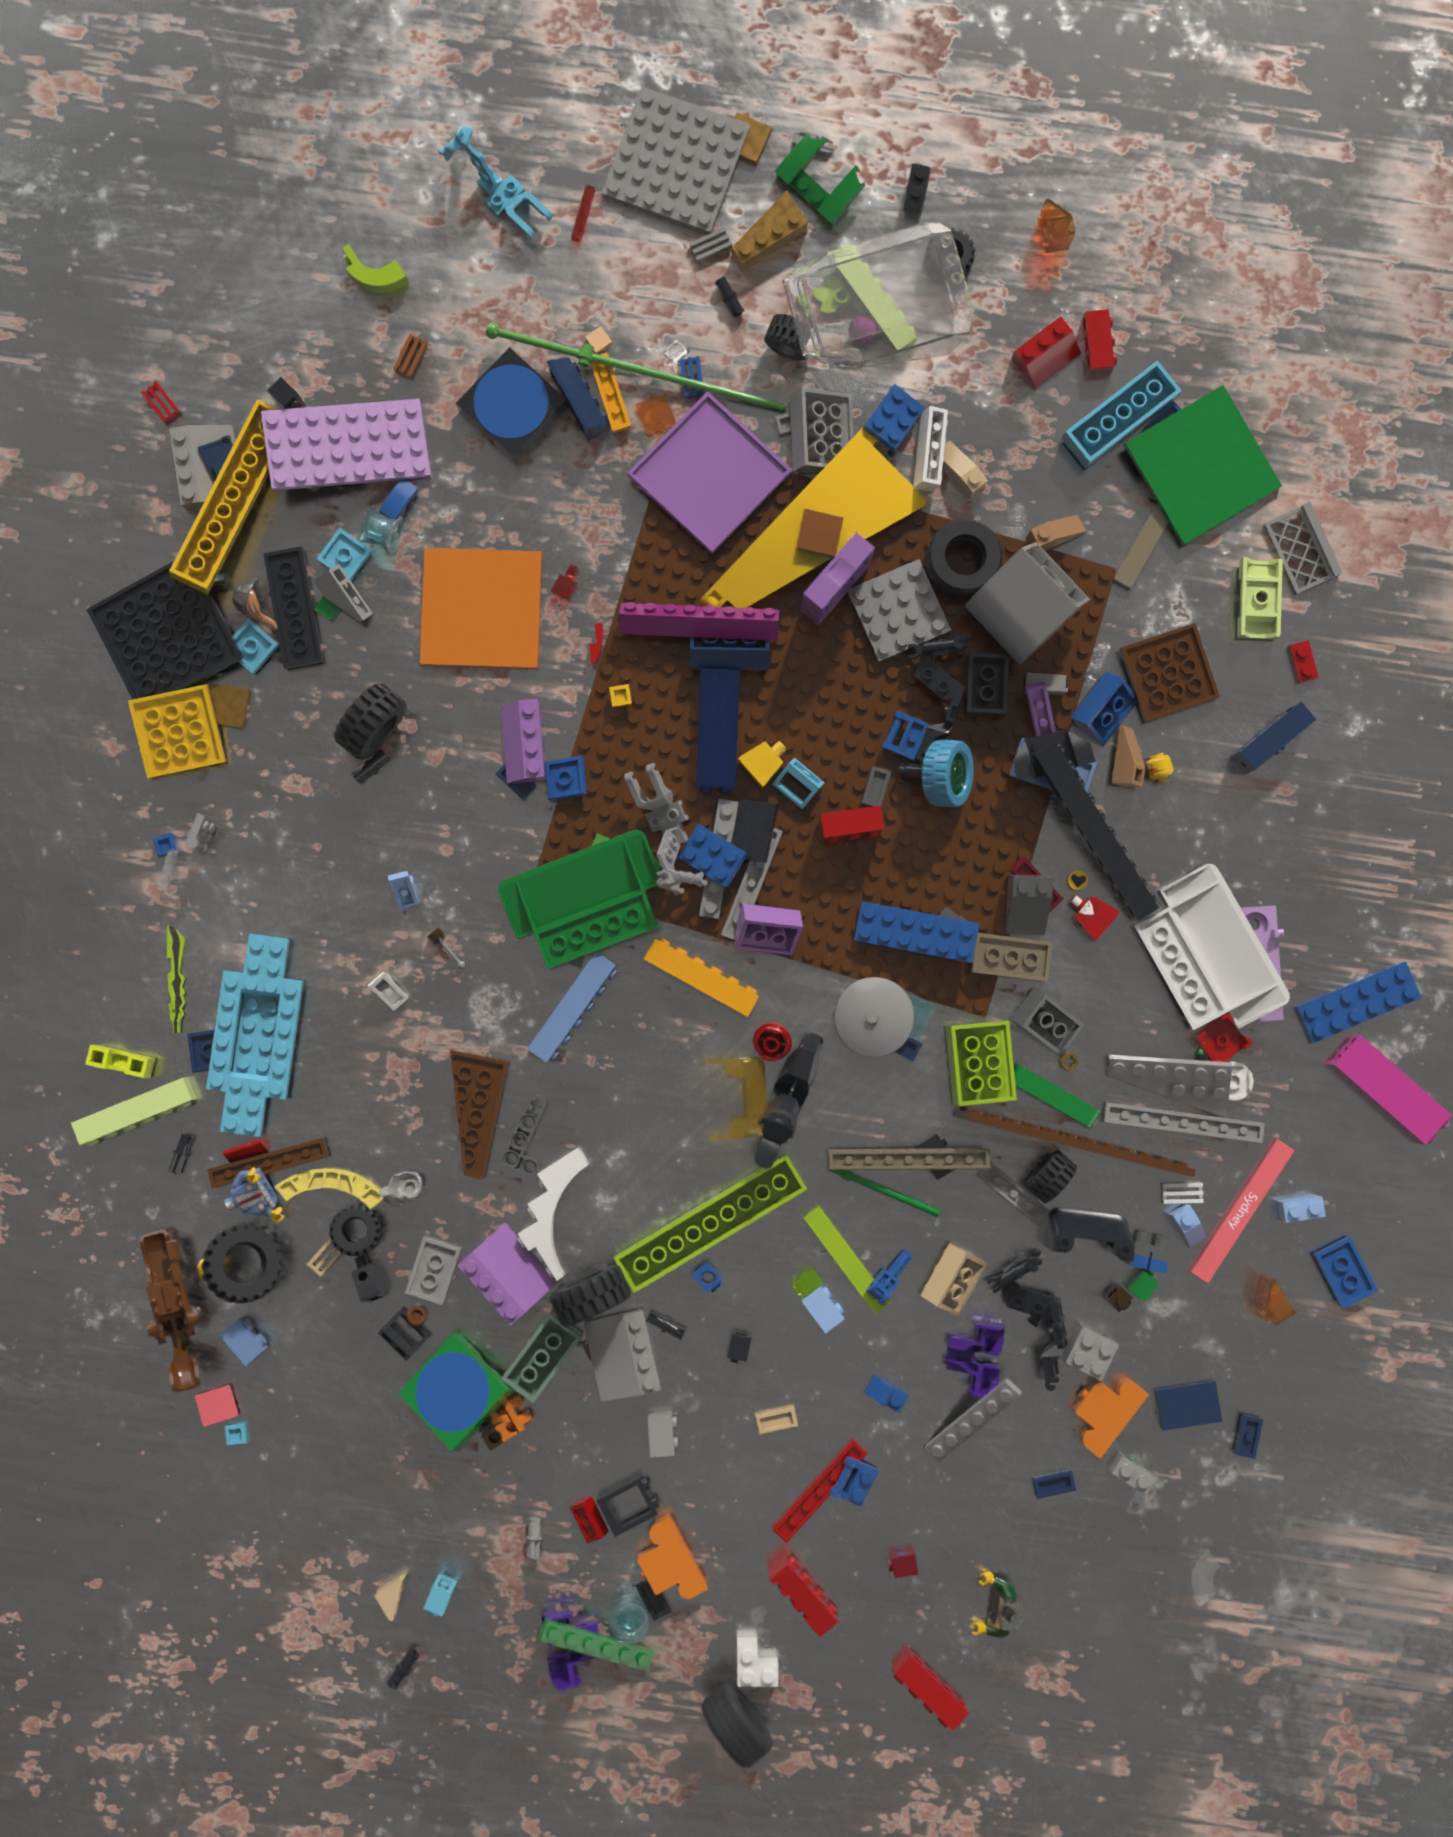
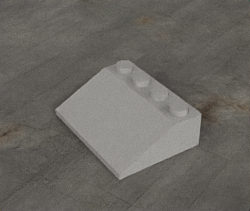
M804 387L790 394L793 471L820 473L854 437L852 394Z
M187 425L169 428L180 503L187 511L201 509L214 484L198 447L220 440L221 437L230 435L234 445L236 440L233 425Z
M642 1308L583 1322L601 1402L639 1396L661 1390Z

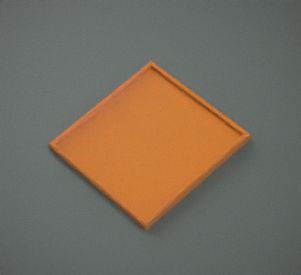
M424 548L420 665L538 669L542 551Z

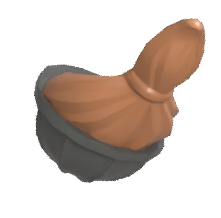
M253 579L251 584L239 585L235 589L232 598L235 608L243 615L258 620L265 627L276 630L278 628L276 622L260 612L256 597L259 579Z

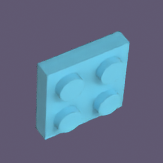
M339 527L317 560L329 569L339 564L350 581H352L373 551Z
M250 618L233 635L244 656L238 662L252 674H255L279 646L271 636Z

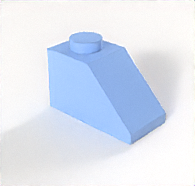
M1184 1203L1168 1213L1189 1248L1207 1238L1199 1218L1190 1205Z

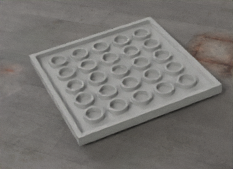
M641 87L603 187L602 197L710 234L738 163L750 124Z

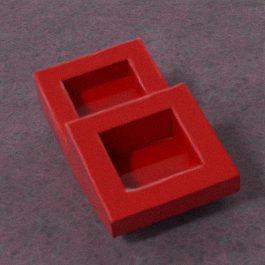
M603 623L595 624L597 643L589 644L592 667L597 666L602 654L604 644Z

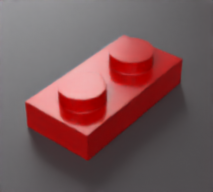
M1309 640L1289 645L1288 649L1298 684L1319 678Z

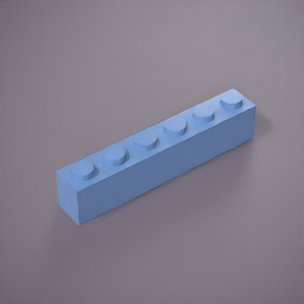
M596 951L527 1050L546 1063L550 1060L554 1061L560 1053L557 1049L561 1044L565 1045L570 1039L571 1035L569 1032L573 1027L577 1029L582 1022L581 1015L584 1011L588 1013L594 1005L592 1002L593 998L596 995L600 996L606 988L603 985L607 979L611 980L616 974L617 970H615V967L617 965Z

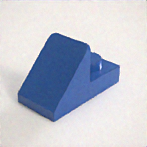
M873 1375L864 1391L865 1394L880 1405H886L898 1413L901 1412L909 1397V1394Z

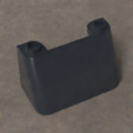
M1059 1207L1052 1209L1049 1213L1045 1247L1051 1251L1060 1253L1071 1251L1075 1238L1104 1241L1105 1244L1113 1248L1116 1257L1124 1261L1134 1262L1135 1248L1128 1222L1123 1216Z

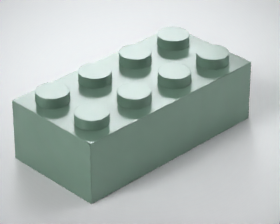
M551 1310L504 1373L501 1380L534 1403L582 1338L583 1333L574 1326H562L556 1313Z

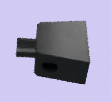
M366 1255L355 1258L354 1261L357 1269L352 1271L351 1274L360 1302L371 1303L387 1296L388 1292L377 1266L368 1264Z

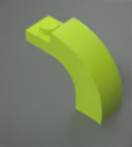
M349 244L342 247L345 253L342 257L348 265L346 270L352 280L363 289L374 293H389L409 284L405 273L396 260L382 268H368L359 261Z

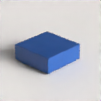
M174 833L153 838L159 858L179 852Z

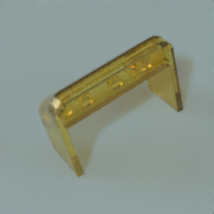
M757 1056L705 1059V1064L725 1063V1070L728 1076L742 1078L744 1118L732 1120L729 1125V1133L709 1134V1140L762 1136L763 1124L759 1125L757 1122L767 1108L764 1061Z

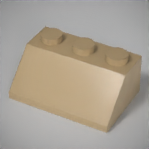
M949 1243L920 1296L937 1307L959 1316L987 1263Z

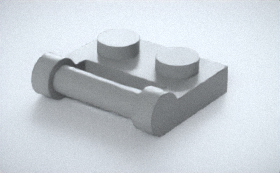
M197 813L187 837L186 846L189 849H196L198 852H206L208 849V837L215 830V820Z

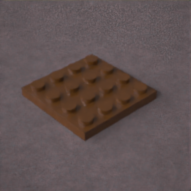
M1196 623L1119 648L1144 723L1220 698Z

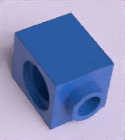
M705 1260L691 1273L706 1293L710 1290L713 1293L721 1286L722 1277L708 1260ZM705 1273H711L714 1279L712 1282L706 1283L703 1281L702 1276Z

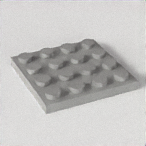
M920 559L847 590L878 663L909 650V644L921 645L951 631Z

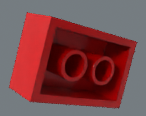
M881 805L824 813L819 817L822 842L827 841V844L839 843L840 839L847 838V841H855L866 835V838H875L884 830Z

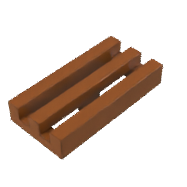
M409 334L394 365V371L412 378L428 346V342ZM412 342H414V344H413V346H412V348H411V350H410V352H409V354H408V356H407V358H406V360H405V362H404V365H403V367H402V369H401L400 367H401V365H402V363H403V361H404V359H405V357H406V355H407V353H408V350H409V348H410ZM420 344L421 347H420V349H419V351H418V353H417V355H416V357H415V359H414V362H413V364H412V366H411V368H410V370H409V372H408V371H406V370H407V368H408V366H409V364H410V361L412 360V358H413V356H414V353H415V351H416L418 345Z

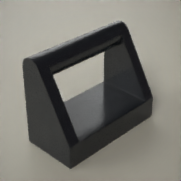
M402 1307L378 1334L407 1361L431 1334L422 1325L416 1328L412 1327L423 1337L412 1348L391 1327L399 1316L406 1321L407 1310Z

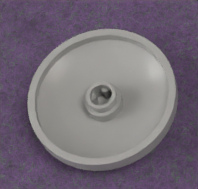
M864 978L851 984L840 996L835 1010L836 1028L843 1042L853 1051L869 1057L889 1055L900 1049L909 1039L915 1022L914 1007L908 994L898 984L885 978Z

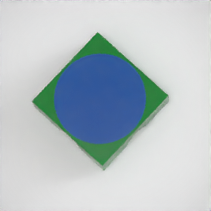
M453 1333L398 1394L451 1451H460L480 1429L482 1423L492 1413L496 1412L515 1390L501 1380V1375L486 1364L480 1353L462 1334Z

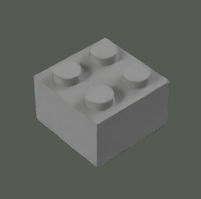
M1078 1323L1061 1359L1066 1364L1102 1381L1119 1344Z

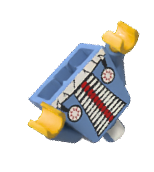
M252 1168L251 1170L238 1173L233 1181L232 1197L225 1199L227 1209L232 1210L239 1207L243 1215L267 1216L273 1222L279 1223L285 1215L280 1214L282 1212L281 1207L274 1208L276 1207L277 1195L261 1169Z

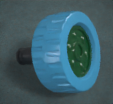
M937 740L926 751L923 764L906 765L902 763L898 768V776L900 779L922 780L925 797L932 805L959 807L967 800L973 783L972 754L967 744L962 741Z

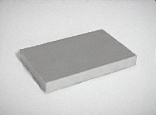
M423 1236L404 1294L443 1306L462 1248Z

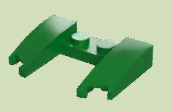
M807 133L774 172L830 223L835 225L865 187V183L859 182L856 173L860 169L855 165L829 194L804 171L828 139L824 136L820 140L810 138L811 134Z

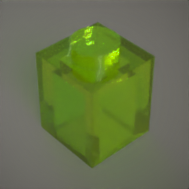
M809 1265L792 1278L794 1284L791 1287L798 1296L802 1294L805 1298L821 1286L823 1280L814 1268Z

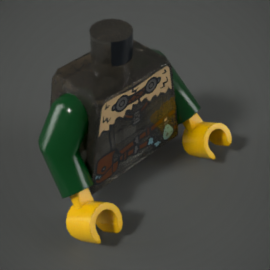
M989 1571L980 1573L985 1579L979 1580V1584L982 1586L993 1584L986 1623L988 1626L986 1627L983 1622H973V1625L978 1626V1632L971 1631L973 1635H983L986 1633L987 1636L1005 1638L1012 1631L1019 1630V1626L1022 1623L1023 1603L1011 1583L997 1577L994 1579L993 1574Z

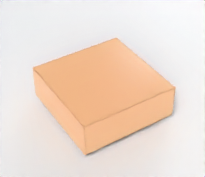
M601 326L585 336L588 344L594 347L593 351L595 354L600 353L612 344L611 339Z

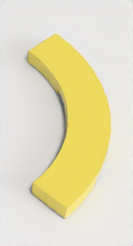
M335 1168L303 1171L290 1176L275 1186V1189L286 1202L301 1193L314 1189H334L347 1192L363 1202L370 1210L384 1200L383 1197L379 1196L380 1189L369 1180L355 1173Z

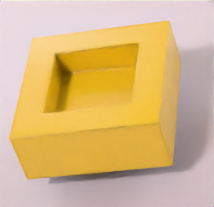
M629 684L609 687L613 708L632 705Z

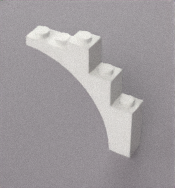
M580 1147L537 1174L539 1176L537 1178L539 1185L542 1189L546 1187L547 1191L530 1201L527 1210L533 1219L537 1218L538 1221L518 1233V1241L522 1248H527L530 1251L536 1247L535 1253L540 1261H545L548 1266L546 1268L547 1273L551 1278L555 1277L556 1281L564 1277L565 1273L559 1263L554 1247V1215L566 1186L578 1172L590 1164Z

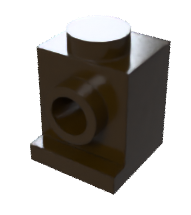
M1117 1283L1103 1297L1118 1312L1125 1311L1131 1305V1300L1133 1299Z

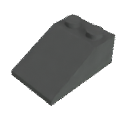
M1008 874L1005 934L1045 935L1052 901V877L1046 875Z
M1035 987L1011 1018L1012 1021L1061 1057L1084 1027L1081 1021Z

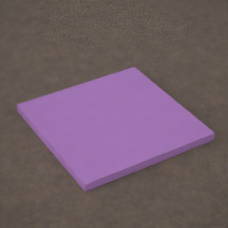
M707 391L627 472V476L713 555L788 478L793 470Z

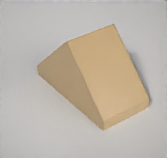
M400 1575L379 1588L374 1595L389 1621H393L396 1617L406 1575Z

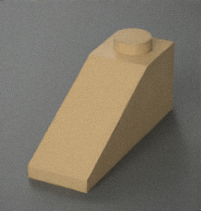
M948 441L944 446L943 465L970 499L985 488L988 480L951 441Z

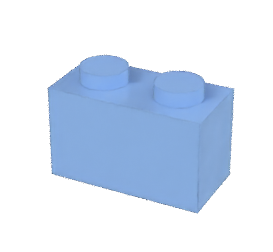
M1309 1195L1276 1201L1279 1220L1285 1223L1326 1217L1322 1196Z
M819 1284L804 1295L801 1301L826 1334L845 1319L842 1315L845 1311L838 1302L834 1304L830 1299L833 1295L826 1286L822 1288Z

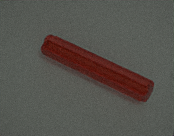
M586 185L571 234V240L575 242H581L595 194L594 186Z

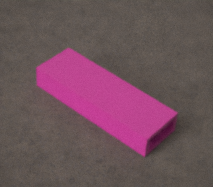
M1354 1035L1329 1063L1336 1072L1418 1144L1426 1145L1431 1143L1436 1138L1435 1134L1437 1131L1443 1129L1448 1124L1451 1114L1361 1035Z

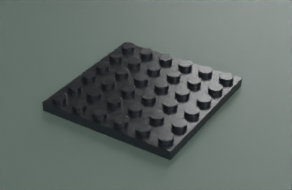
M174 561L86 609L132 700L190 688L244 658L211 592L209 591L207 595L194 588L187 589L186 586L188 585L170 577L169 570Z

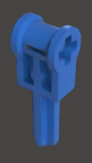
M903 1250L888 1270L882 1269L865 1292L871 1293L879 1300L878 1303L882 1305L900 1283L896 1278L913 1256L908 1251Z

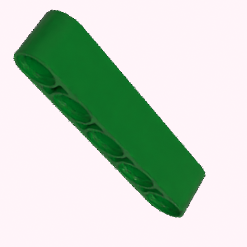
M1016 1064L1014 1068L1016 1087L1082 1125L1093 1129L1102 1113L1100 1110L1027 1068Z

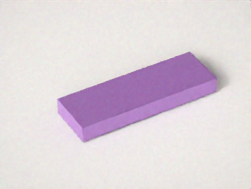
M1045 681L1026 686L1025 689L1035 737L1056 732Z

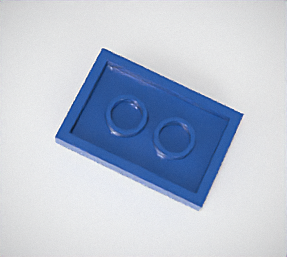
M894 383L863 429L894 452L925 407Z
M697 824L678 858L728 888L748 853L706 827Z
M1347 1236L1313 1253L1340 1308L1344 1309L1378 1291L1351 1237Z

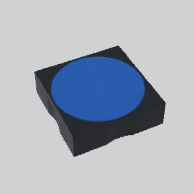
M509 347L456 402V406L479 430L485 432L498 448L516 462L534 444L537 437L550 427L568 408L567 399Z

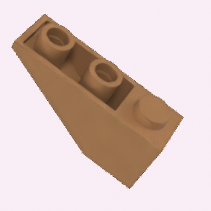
M1120 725L1117 735L1118 742L1115 752L1114 770L1112 772V783L1122 787H1143L1145 765L1134 730Z

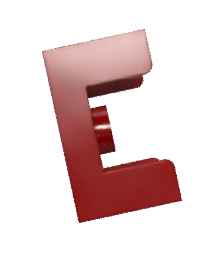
M1228 1012L1209 1022L1192 1037L1211 1061L1230 1062L1228 1060L1240 1050H1246L1253 1044L1250 1038L1242 1035L1231 1022L1234 1019Z

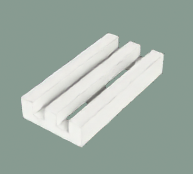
M1162 1183V1203H1204L1202 1199L1203 1183ZM1197 1187V1191H1166V1188ZM1197 1195V1198L1167 1199V1196Z

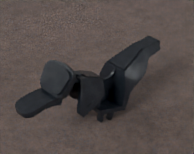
M813 1030L805 1033L798 1048L788 1057L774 1085L769 1105L757 1122L759 1125L763 1124L761 1131L763 1137L754 1156V1162L761 1168H771L781 1145L786 1143L789 1138H794L798 1114L814 1082L818 1070L819 1054L824 1041L821 1037L822 1034Z

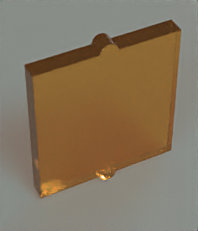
M666 393L654 398L649 397L648 400L635 404L646 436L659 432L664 433L665 430L672 428L676 424Z

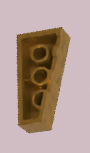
M787 190L732 246V258L741 272L749 269L807 232L808 221Z

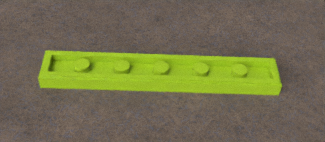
M818 1205L803 1217L874 1314L890 1304L891 1301L887 1299L880 1305L878 1299L871 1293L865 1292L874 1280L820 1206Z

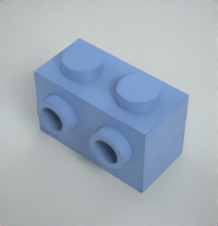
M241 1317L219 1336L246 1366L266 1350L268 1346L264 1336L257 1334L253 1329V1323L249 1319Z

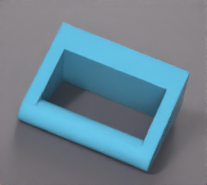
M793 758L776 778L772 786L803 810L823 786L824 782L797 759ZM787 772L812 791L804 801L780 782Z

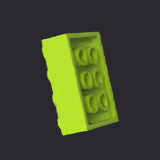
M1009 1021L945 1026L953 1105L965 1106L1017 1100Z

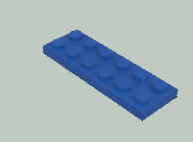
M862 902L854 941L972 963L980 923Z
M1403 961L1298 1005L1295 1008L1310 1043H1316L1422 997L1407 962Z

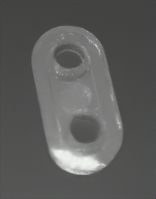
M1104 641L1102 644H1097L1093 653L1096 657L1093 662H1089L1086 669L1088 678L1096 680L1111 644Z

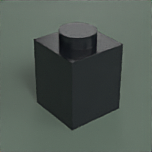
M735 1331L731 1332L727 1358H730L731 1362L742 1364V1361L747 1362L752 1339L751 1335Z

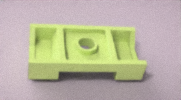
M1243 557L1239 561V580H1241L1237 638L1276 640L1280 637L1283 559L1259 561ZM1263 593L1266 598L1265 602L1257 601L1256 594Z

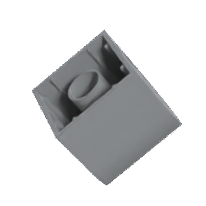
M1035 542L1022 547L978 590L965 605V608L1020 665L1053 636L1090 599Z

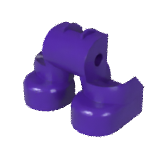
M979 1322L974 1324L977 1329L976 1339L964 1336H951L949 1339V1344H947V1347L950 1348L949 1358H945V1361H947L946 1370L971 1374L970 1385L966 1392L973 1396L983 1398L999 1384L1000 1365L980 1364L974 1360L975 1353L984 1352L988 1355H1001L1005 1336V1325Z
M550 1610L541 1613L542 1626L545 1618L600 1634V1629H598V1624L595 1621L588 1620L571 1624L570 1617H572L573 1612L570 1610ZM559 1650L547 1653L548 1670L556 1690L560 1692L577 1687L583 1682L578 1672L577 1664L597 1657L573 1650L567 1652Z

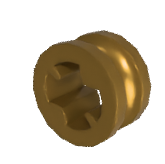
M1065 1053L1060 1058V1065L1064 1070L1072 1071L1078 1067L1079 1059L1073 1053ZM1068 1056H1071V1059L1074 1060V1064H1071L1070 1067H1067L1068 1064L1064 1063Z

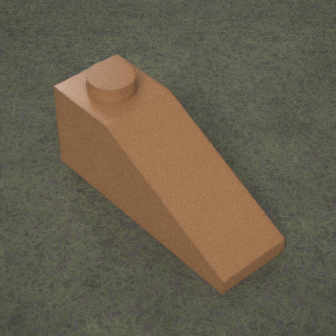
M1078 515L1049 521L1030 529L1026 541L1029 545L1036 542L1046 551L1087 531Z

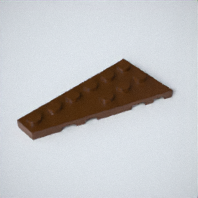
M450 1050L463 1173L465 1176L484 1179L509 1061Z

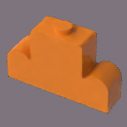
M1094 1378L1087 1388L1084 1387L1079 1392V1398L1072 1406V1410L1090 1425L1081 1429L1079 1433L1080 1441L1088 1450L1101 1459L1149 1394L1128 1378L1120 1379L1117 1382L1116 1392L1112 1391L1100 1380Z
M667 1513L653 1521L649 1526V1537L654 1545L637 1555L638 1563L642 1569L640 1575L644 1582H649L656 1595L677 1584L679 1594L685 1599L694 1598L708 1590V1585L670 1514Z

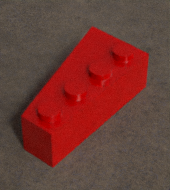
M786 1553L768 1568L769 1581L773 1585L776 1583L779 1592L784 1598L790 1597L789 1601L792 1607L800 1613L802 1611L804 1613L802 1615L803 1619L821 1638L839 1622L837 1616L839 1612L832 1603L829 1605L824 1600L826 1596L819 1587L815 1589L811 1584L813 1580L807 1572L802 1573L798 1568L800 1564L795 1557L792 1556L790 1558Z

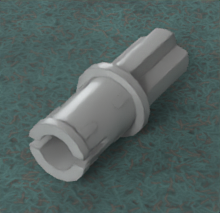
M529 1517L528 1536H526L528 1540V1559L536 1560L540 1557V1540L542 1539V1536H540L541 1517Z

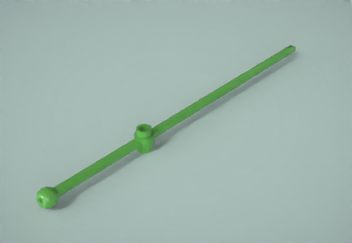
M495 323L488 324L486 328V336L490 339L501 337L577 357L579 359L578 364L582 367H589L590 362H596L779 411H785L786 405L780 402L594 354V347L589 344H583L582 349L579 350L499 329V326Z

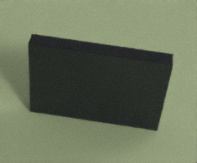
M740 799L731 843L748 853L745 860L767 863L779 805Z

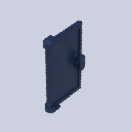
M230 435L198 447L214 482L233 447Z

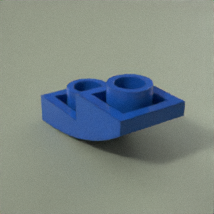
M401 479L383 502L379 513L396 522L407 510V504L418 494V487L405 479Z

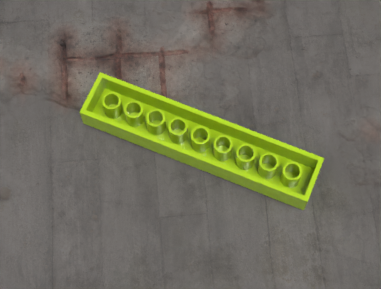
M785 1153L775 1160L771 1168H760L616 1254L614 1260L621 1267L625 1279L635 1293L806 1191L807 1188Z

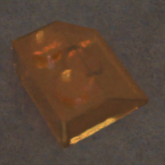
M1262 1273L1259 1276L1254 1304L1257 1307L1255 1311L1261 1320L1264 1319L1267 1323L1270 1322L1277 1326L1296 1314V1311L1275 1278Z

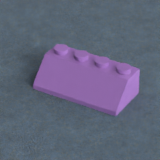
M518 700L501 706L507 784L546 781L539 700Z

